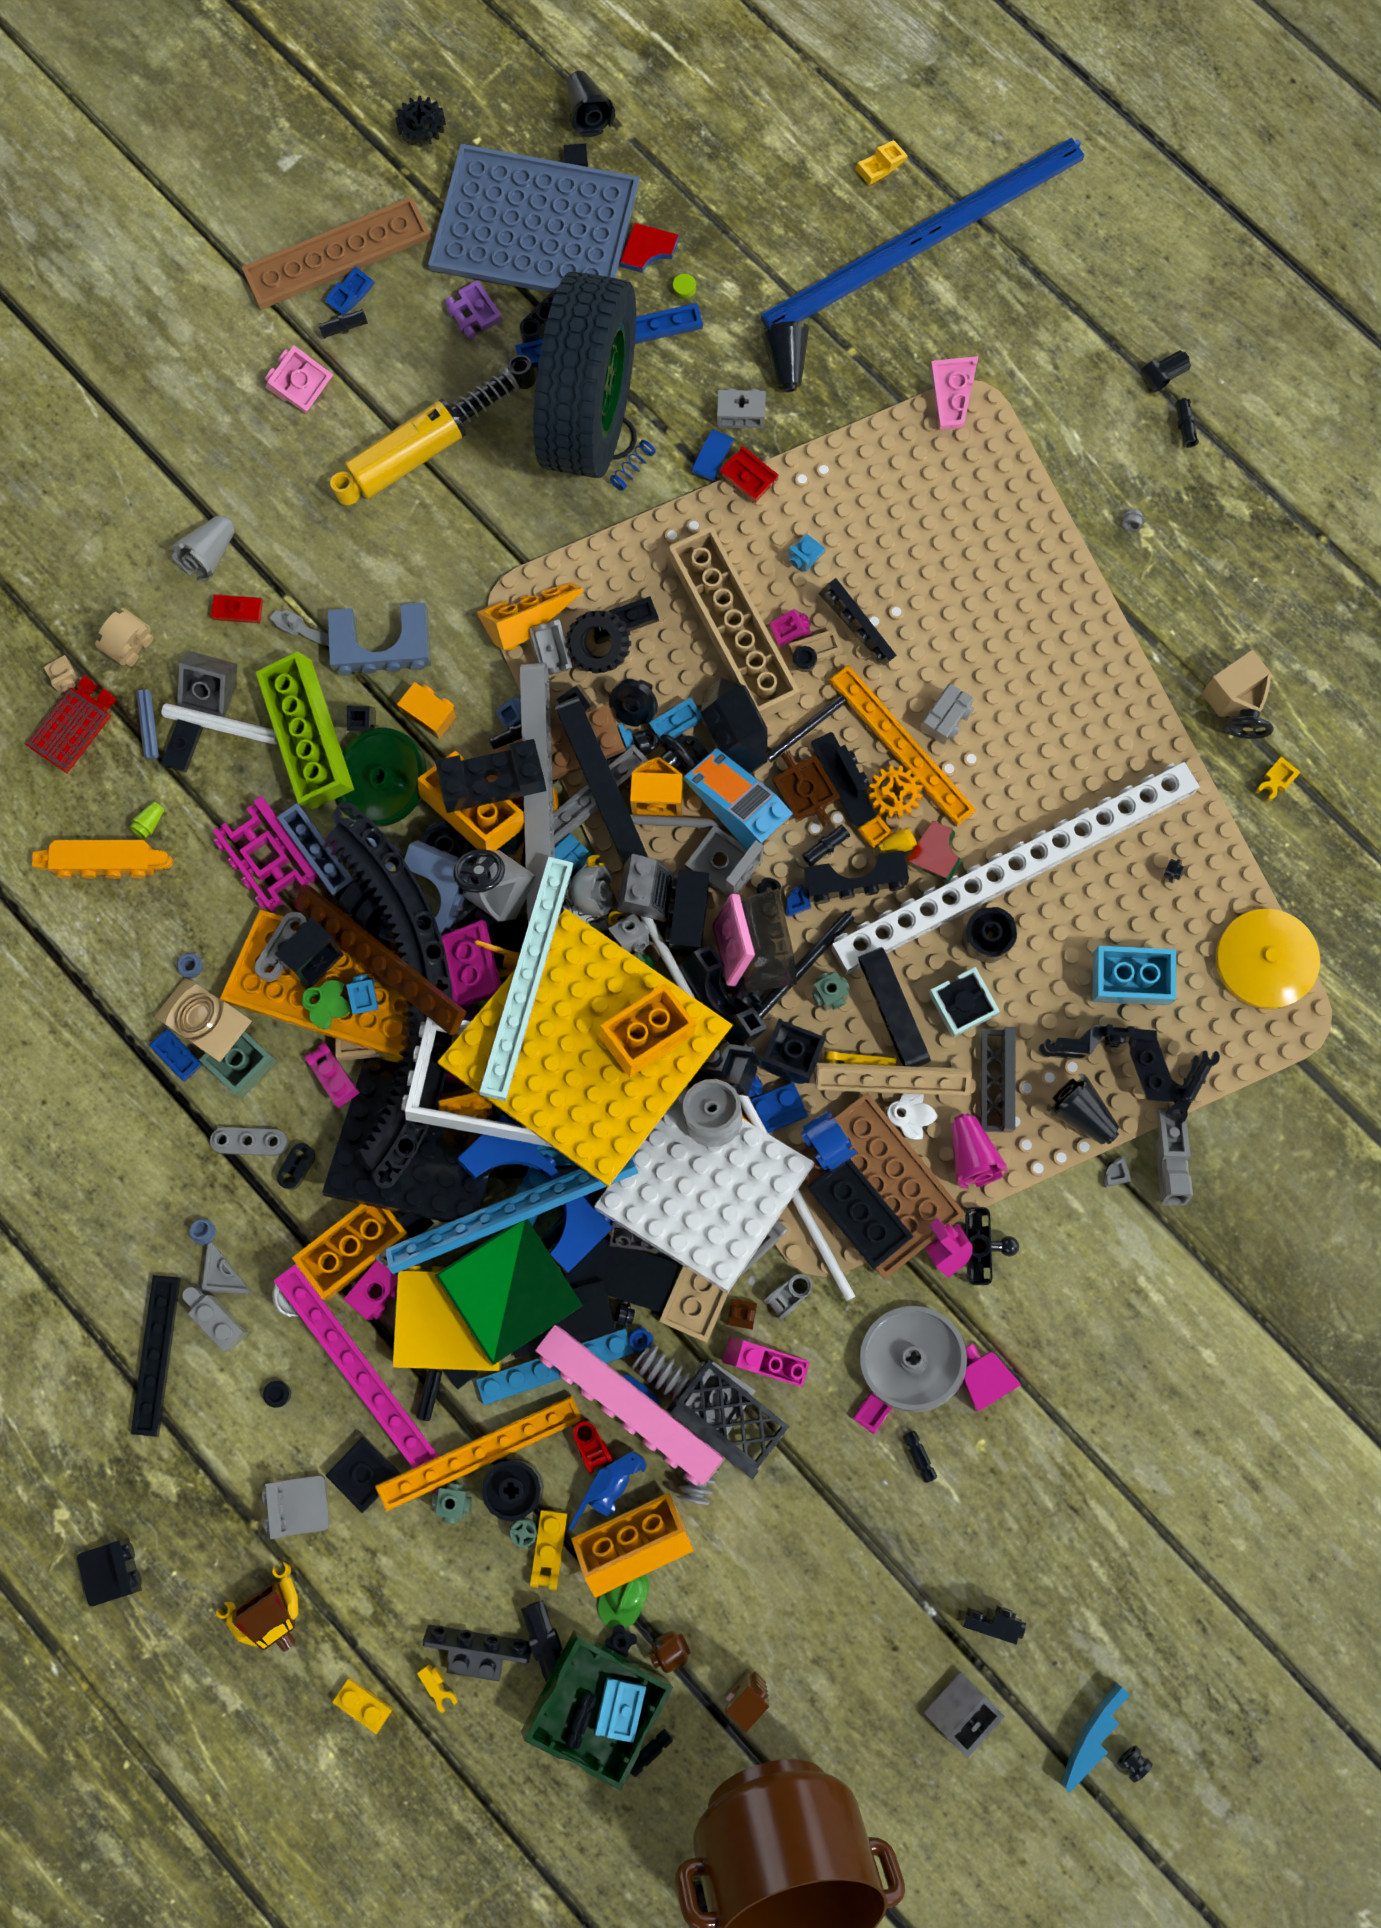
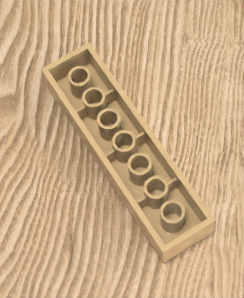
M713 526L670 545L669 559L733 681L746 685L762 718L769 717L798 703L800 690Z

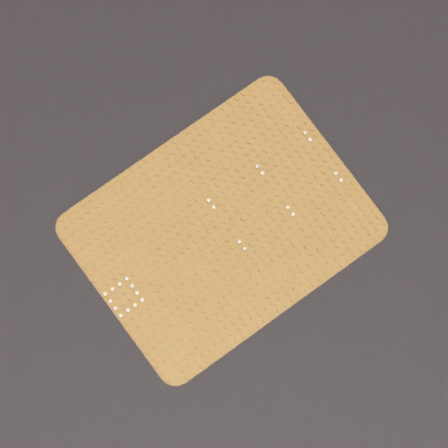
M973 380L963 428L939 430L933 388L763 461L779 475V478L756 503L723 478L520 565L502 576L490 592L488 607L504 601L507 602V605L521 601L520 597L525 595L542 596L541 592L543 590L571 582L582 587L583 593L548 622L560 619L566 643L569 641V638H566L567 632L571 630L570 625L580 615H584L589 611H610L651 596L659 621L630 631L629 641H631V646L628 649L630 653L625 657L622 665L608 672L592 673L591 671L586 672L582 670L581 666L577 667L574 664L575 660L570 658L573 668L549 675L551 727L561 723L555 709V705L559 704L556 699L574 686L581 685L594 703L591 708L585 711L586 713L609 704V695L613 688L619 682L629 679L636 681L642 679L653 684L652 692L657 699L658 709L651 721L688 698L692 699L701 712L705 690L720 678H726L731 681L733 679L669 559V546L713 526L800 690L798 703L763 719L768 728L766 753L840 696L837 690L830 684L829 679L849 664L976 809L973 815L956 827L922 789L919 794L923 795L922 800L917 802L919 804L917 810L911 808V816L908 817L903 813L901 820H898L897 815H893L891 820H889L888 813L886 812L880 816L893 833L901 827L903 829L909 827L917 844L932 821L952 828L955 832L952 840V851L962 861L953 876L958 875L959 878L966 875V871L977 864H980L981 867L986 865L992 856L998 853L1005 855L1011 852L1010 848L1022 841L1026 844L1032 841V837L1040 831L1045 830L1047 833L1055 829L1054 825L1064 819H1067L1068 822L1076 818L1075 815L1085 808L1092 810L1098 807L1097 803L1109 796L1113 799L1119 796V792L1127 786L1132 785L1134 788L1140 785V781L1151 774H1154L1155 777L1163 773L1162 769L1172 763L1176 765L1183 762L1186 763L1200 786L1194 795L887 953L931 1059L929 1063L919 1067L971 1069L972 1071L969 1096L924 1094L923 1103L932 1107L938 1117L932 1124L922 1127L923 1138L921 1140H912L905 1137L901 1129L896 1127L964 1213L970 1207H988L1158 1128V1109L1169 1108L1174 1104V1102L1146 1100L1130 1056L1129 1043L1125 1042V1044H1120L1118 1048L1105 1047V1043L1099 1042L1092 1054L1081 1060L1042 1057L1039 1054V1046L1042 1043L1044 1044L1046 1039H1050L1051 1043H1055L1057 1038L1080 1039L1094 1025L1106 1026L1111 1024L1113 1027L1127 1028L1128 1026H1134V1029L1157 1030V1039L1171 1078L1180 1085H1183L1184 1077H1187L1192 1068V1057L1197 1055L1200 1061L1201 1052L1206 1050L1208 1057L1211 1059L1213 1052H1219L1220 1060L1211 1067L1205 1079V1084H1202L1195 1100L1187 1110L1190 1113L1306 1059L1322 1047L1331 1031L1332 1008L1327 992L1318 976L1313 987L1300 1000L1287 1007L1272 1010L1254 1008L1239 1001L1222 983L1216 967V948L1226 927L1237 917L1252 910H1283L1011 404L998 389L983 381ZM806 534L825 548L823 555L807 572L801 568H795L788 558V548L791 545L795 547ZM834 578H837L897 656L884 666L872 657L870 650L818 594ZM793 609L805 613L811 622L809 629L812 634L809 636L801 635L783 646L778 645L769 623ZM591 629L586 638L589 651L598 657L608 654L612 645L611 638L604 643L596 644L593 639L594 632ZM836 629L844 650L843 654L817 662L816 666L808 672H801L794 667L793 657L789 649L790 643ZM531 638L518 644V647L513 650L501 649L519 690L520 666L522 664L537 663ZM951 683L973 697L974 700L971 707L974 710L967 721L962 719L958 726L961 729L955 739L951 740L949 738L946 744H942L932 736L921 731L920 727L947 685ZM847 702L786 750H790L796 762L806 761L816 755L811 746V741L829 732H833L840 747L846 745L848 751L852 750L858 761L856 766L859 772L865 773L869 785L875 784L872 781L874 775L880 777V769L888 772L889 766L892 765L894 771H898L901 765ZM610 707L616 724L623 723L615 716L617 712L614 707ZM704 720L674 738L679 742L682 737L690 735L698 739L709 753H712L716 748L719 749ZM623 723L625 730L630 729L632 736L639 731L651 730L649 723L641 724L639 727ZM645 736L651 745L653 743L651 737ZM659 741L658 747L645 757L651 760L661 756L666 750ZM684 744V749L686 751L689 750L693 755H695L693 751L694 745L692 744L689 746L687 744ZM780 755L771 763L767 760V763L751 775L775 793L785 804L772 782V778L787 769V765ZM617 758L607 761L608 765L613 763ZM680 766L676 768V770L682 773V777L688 774ZM582 769L560 777L569 799L588 784ZM683 779L682 817L719 819ZM888 780L884 781L879 789L887 786ZM630 782L620 793L629 814H632ZM1161 783L1165 791H1172L1169 784ZM893 786L891 792H894V793H895V796H897V800H898L899 793L896 792V790L894 789V786ZM867 789V793H866L867 798H868L869 794L872 793V792H871L870 790H868V789ZM1139 795L1143 802H1150L1147 795ZM912 796L903 800V806L910 801ZM840 800L832 803L825 809L829 819L832 821L829 825L826 823L825 827H822L816 815L808 816L797 823L791 815L761 843L764 845L763 862L760 866L758 865L752 873L750 880L737 893L741 899L755 953L742 976L756 975L757 973L753 969L770 959L781 961L788 973L845 911L851 913L855 919L841 934L847 933L850 935L856 932V928L862 923L869 921L871 924L879 920L878 916L888 910H892V912L901 908L900 905L911 898H914L915 901L922 898V894L932 887L939 889L945 886V880L912 867L906 861L909 881L901 890L889 891V888L879 890L878 894L870 896L860 893L855 894L854 898L840 900V897L830 899V902L824 904L810 902L811 909L787 917L786 904L792 891L802 884L807 895L803 872L804 867L810 866L804 861L802 854L817 844L821 836H827L840 824L848 830L850 837L834 848V852L831 855L827 854L813 865L829 863L838 874L847 878H860L870 873L876 865L878 855L882 854L879 846L872 850L858 832V828L861 826H853ZM869 800V802H870L871 805H872V804L874 803V801H875V800ZM1118 806V810L1121 813H1129L1128 809L1125 806ZM879 807L876 808V809H874V811H875V813H876V816H877V815L879 814V812H880V808H879ZM598 809L581 825L595 855H600L597 858L598 862L605 863V867L611 875L612 883H609L618 903L624 866ZM1101 816L1096 817L1099 824L1107 825L1105 818ZM720 821V830H722L724 833H726L727 835L735 839L737 842H739L737 838L729 831V829ZM634 824L648 857L658 860L674 873V877H678L679 869L688 870L685 867L686 862L712 829ZM1074 828L1078 836H1085L1083 829ZM1052 840L1054 846L1058 848L1064 847L1061 840ZM913 850L904 852L905 860L908 859ZM1030 851L1031 856L1033 858H1042V855L1039 851ZM719 854L712 861L716 866H723L726 864L727 859L724 855ZM1171 859L1176 861L1181 859L1182 866H1185L1184 873L1180 880L1176 879L1174 883H1170L1169 879L1164 878L1167 865ZM1008 862L1012 870H1020V865L1017 862ZM995 873L986 874L989 881H999ZM770 877L781 884V895L777 900L766 902L760 898V894L757 893V885L761 883L762 879ZM709 884L702 948L712 945L719 955L712 924L728 897ZM964 885V888L968 893L977 892V889L974 885ZM671 892L670 901L675 902V898H672V892ZM945 895L942 897L943 902L947 905L955 903L952 896ZM929 907L920 908L922 915H933ZM999 907L1010 913L1015 920L1017 929L1016 942L1009 953L1001 960L994 963L978 961L966 951L962 943L964 928L970 917L977 910ZM623 912V913H624V914H623L624 918H627V917H629L630 915H632V914ZM669 916L666 922L658 921L656 924L664 941L667 926H672V923L669 922ZM906 918L898 920V924L903 928L911 926L910 921ZM883 929L875 932L879 939L884 940L889 937L887 931ZM991 931L988 934H986L988 938H991L994 935V933ZM650 936V945L640 953L649 956L654 961V970L676 985ZM863 941L853 943L854 948L858 951L867 949ZM832 944L762 1019L767 1029L749 1044L757 1050L761 1059H763L775 1026L780 1018L782 1021L813 1033L827 1036L817 1063H826L824 1052L833 1051L845 1054L896 1058V1066H903L862 969L859 968L845 975L831 950ZM1098 946L1176 949V1000L1170 1005L1092 1002L1094 950ZM672 955L678 967L688 958L686 956ZM976 967L1000 1013L952 1038L928 993L931 989L947 981L950 984L955 982L958 975ZM826 972H829L830 975L837 972L839 977L843 976L850 987L848 990L849 995L847 1000H845V1005L836 1010L831 1008L825 1012L822 1005L818 1006L812 997L813 986L817 983L815 979ZM685 978V980H686V982H687L689 988L691 989V991H692V993H693L695 999L699 1000V997L697 996V994L695 993V991L693 990V988L691 987V985L689 984V982H688L687 979ZM776 985L770 986L765 990L764 994L760 998L761 1001L771 992V990ZM833 985L827 987L830 993L836 991ZM1005 1027H1016L1015 1130L1012 1133L986 1132L1006 1163L1008 1172L1002 1171L1003 1177L990 1184L976 1187L975 1183L968 1184L969 1189L960 1188L956 1179L951 1124L955 1121V1117L965 1113L975 1116L981 1124V1030H1003ZM987 1036V1045L994 1052L1002 1047V1036ZM987 1051V1060H988V1059L991 1057V1055H990L989 1052ZM1002 1051L997 1055L1001 1060ZM993 1058L987 1064V1071L996 1078L1001 1073L1002 1066ZM816 1063L809 1083H794L808 1117L768 1134L790 1148L795 1149L805 1141L800 1134L804 1131L803 1126L828 1110L833 1115L829 1120L833 1117L835 1118L867 1092L816 1090ZM755 1065L758 1069L756 1075L763 1083L761 1088L763 1091L762 1095L793 1083L767 1072L762 1065ZM1081 1073L1089 1078L1119 1125L1117 1131L1119 1135L1110 1144H1099L1047 1111L1048 1104L1053 1107L1055 1103L1052 1099L1053 1096L1072 1078L1076 1081L1081 1079L1079 1076ZM987 1077L988 1085L991 1082V1080ZM993 1083L987 1089V1096L996 1103L1001 1098V1090ZM868 1092L886 1116L888 1107L892 1103L899 1101L903 1094ZM756 1094V1095L753 1096V1097H751V1096L748 1095V1097H749L750 1100H751V1099H754V1098H756V1097L761 1096L760 1094H759V1095ZM987 1102L988 1111L992 1106ZM1000 1102L997 1106H998V1108L1001 1110V1102ZM741 1106L742 1116L750 1123L746 1113L744 1112ZM995 1109L987 1114V1126H1001V1116ZM897 1110V1115L904 1117V1113L901 1110ZM804 1179L798 1190L842 1272L846 1273L865 1264L866 1261L807 1190L809 1185ZM791 1199L778 1218L788 1230L785 1235L778 1238L779 1241L775 1244L788 1264L804 1274L820 1277L833 1276Z

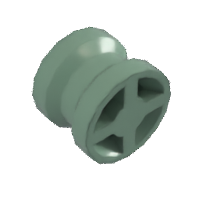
M521 1519L515 1522L510 1530L512 1543L520 1548L530 1546L537 1539V1525L530 1519Z

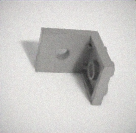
M713 826L686 862L685 867L690 871L709 873V884L729 897L731 894H737L743 885H746L750 880L752 873L758 865H761L763 862L764 845L755 840L747 851L742 844L716 826ZM716 855H724L727 859L726 864L716 866L712 861Z

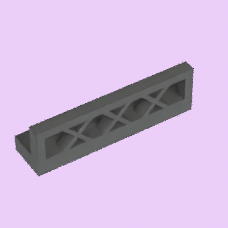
M1005 1027L1003 1030L982 1029L981 1126L985 1132L1012 1133L1015 1130L1016 1027ZM987 1036H1002V1047L994 1052L987 1045ZM987 1051H988L989 1054L991 1055V1057H990L988 1060H987ZM1001 1051L1002 1060L997 1056ZM993 1058L1002 1066L1001 1073L996 1078L987 1071V1064ZM987 1077L991 1080V1082L988 1085ZM993 1083L1001 1090V1098L996 1103L987 1096V1089ZM987 1102L992 1106L988 1111ZM1000 1102H1001V1110H1000V1109L998 1108V1106H997ZM993 1109L1001 1116V1126H987V1114Z

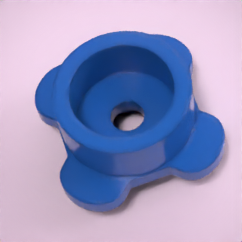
M755 1075L748 1093L751 1097L756 1094H763L761 1089L763 1083L757 1075Z

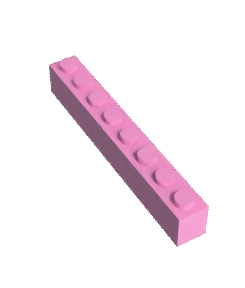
M554 1325L535 1350L541 1355L538 1359L549 1368L553 1365L561 1371L559 1376L570 1385L573 1382L578 1384L582 1388L579 1392L590 1401H593L594 1398L602 1404L600 1409L611 1418L615 1415L623 1421L621 1426L633 1435L635 1432L639 1433L644 1437L642 1441L644 1445L654 1452L656 1449H659L665 1454L663 1459L675 1469L678 1465L687 1472L684 1476L696 1486L699 1483L706 1485L724 1461L725 1457L560 1326Z

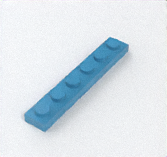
M626 1328L581 1343L605 1363L634 1354ZM535 1359L477 1379L476 1382L483 1405H487L562 1378L559 1376L561 1371L554 1365L549 1368L539 1359Z

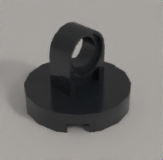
M629 679L619 682L609 695L610 707L613 706L617 712L615 716L623 723L633 727L650 723L658 709L657 699L652 692L653 684L642 679L640 681Z

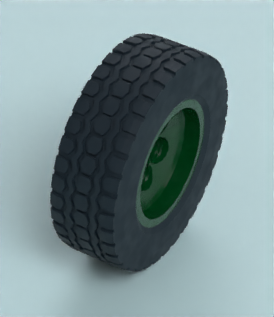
M568 272L562 278L556 290L542 340L534 397L533 434L537 462L542 468L585 477L601 478L610 466L617 447L626 410L636 337L635 292L633 285L626 280L582 272Z

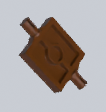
M790 750L786 751V753L784 752L781 757L785 761L787 769L772 778V782L786 806L793 813L792 816L796 823L808 816L816 815L822 827H825L826 823L829 825L832 821L829 819L825 809L827 806L840 800V795L815 755L806 761L796 762Z

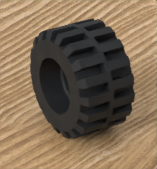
M589 611L577 617V620L570 625L571 630L567 632L566 638H569L566 648L570 649L568 654L570 658L575 660L574 664L577 667L581 666L582 670L586 672L604 673L622 665L625 657L630 653L628 649L631 646V641H629L631 634L625 627L627 626L626 623L621 621L618 615L611 614L609 611ZM595 627L606 629L612 640L610 651L601 657L593 655L586 644L589 631Z

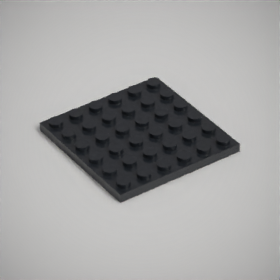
M378 1057L364 1058L355 1086L359 1094L351 1099L322 1190L323 1196L446 1223L481 1210L492 1168L479 1175L476 1179H473L456 1161L483 1135L479 1133L430 1125L417 1152L395 1184L384 1190L378 1189L372 1184L371 1174L373 1170L364 1163L358 1162L355 1153L363 1149L362 1143L368 1140L367 1136L370 1133L374 1132L372 1127L379 1123L377 1118L384 1114L381 1110L388 1105L385 1101L392 1096L389 1091L395 1087L392 1082L399 1077L395 1074V1071L401 1066L397 1062L379 1059ZM445 1080L442 1093L463 1088ZM492 1104L493 1115L488 1116L486 1119L497 1121L500 1116ZM414 1122V1124H416L417 1126H422L423 1124L420 1122ZM399 1141V1151L407 1154L409 1151L408 1144L405 1141ZM392 1171L378 1172L380 1175L379 1182L387 1181L389 1183L390 1180L387 1176Z

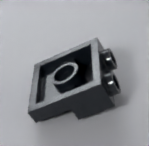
M998 1605L996 1610L988 1608L986 1615L972 1608H967V1612L959 1610L956 1620L964 1628L1016 1645L1018 1638H1023L1026 1629V1623L1022 1622V1619L1016 1618V1613Z

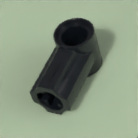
M1179 350L1161 361L1153 360L1141 369L1140 375L1153 393L1158 392L1172 379L1190 370V358L1186 352Z

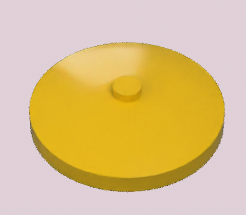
M1257 909L1237 917L1223 931L1216 948V967L1226 989L1239 1001L1259 1009H1280L1297 1002L1313 987L1319 973L1320 953L1314 936L1299 919L1276 909Z

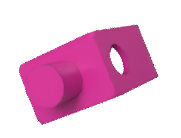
M974 1343L965 1347L968 1365L963 1385L975 1411L982 1410L1021 1385L992 1351L981 1356Z

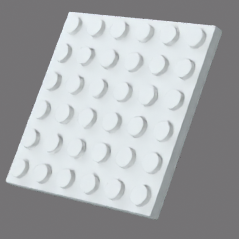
M685 1087L633 1155L638 1174L611 1184L594 1207L595 1210L728 1294L814 1166V1162L742 1119V1127L739 1134L731 1142L719 1147H708L698 1144L690 1137L685 1125L683 1100L690 1089Z

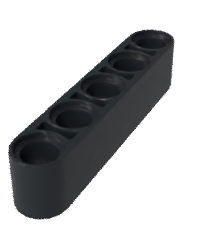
M879 947L858 956L860 967L902 1065L919 1067L931 1061L929 1053L883 947Z

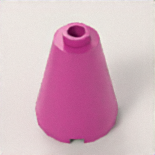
M968 1113L955 1117L951 1128L958 1186L963 1189H969L968 1184L975 1183L976 1187H980L1002 1178V1171L1008 1172L1007 1165L977 1118L970 1116Z

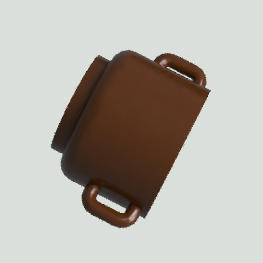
M797 1759L775 1760L749 1767L731 1776L718 1786L711 1795L708 1808L700 1817L694 1832L693 1845L696 1858L685 1860L678 1867L675 1874V1885L681 1913L685 1922L691 1928H876L885 1916L887 1908L897 1906L905 1894L904 1879L892 1846L878 1837H868L858 1802L852 1790L838 1778L824 1773L818 1765ZM874 1855L880 1859L888 1889L883 1888ZM694 1877H700L708 1912H701L699 1910L692 1881Z

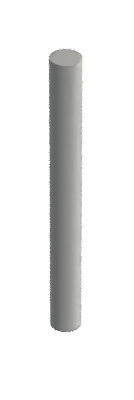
M630 814L633 823L637 825L713 828V826H716L720 829V819Z

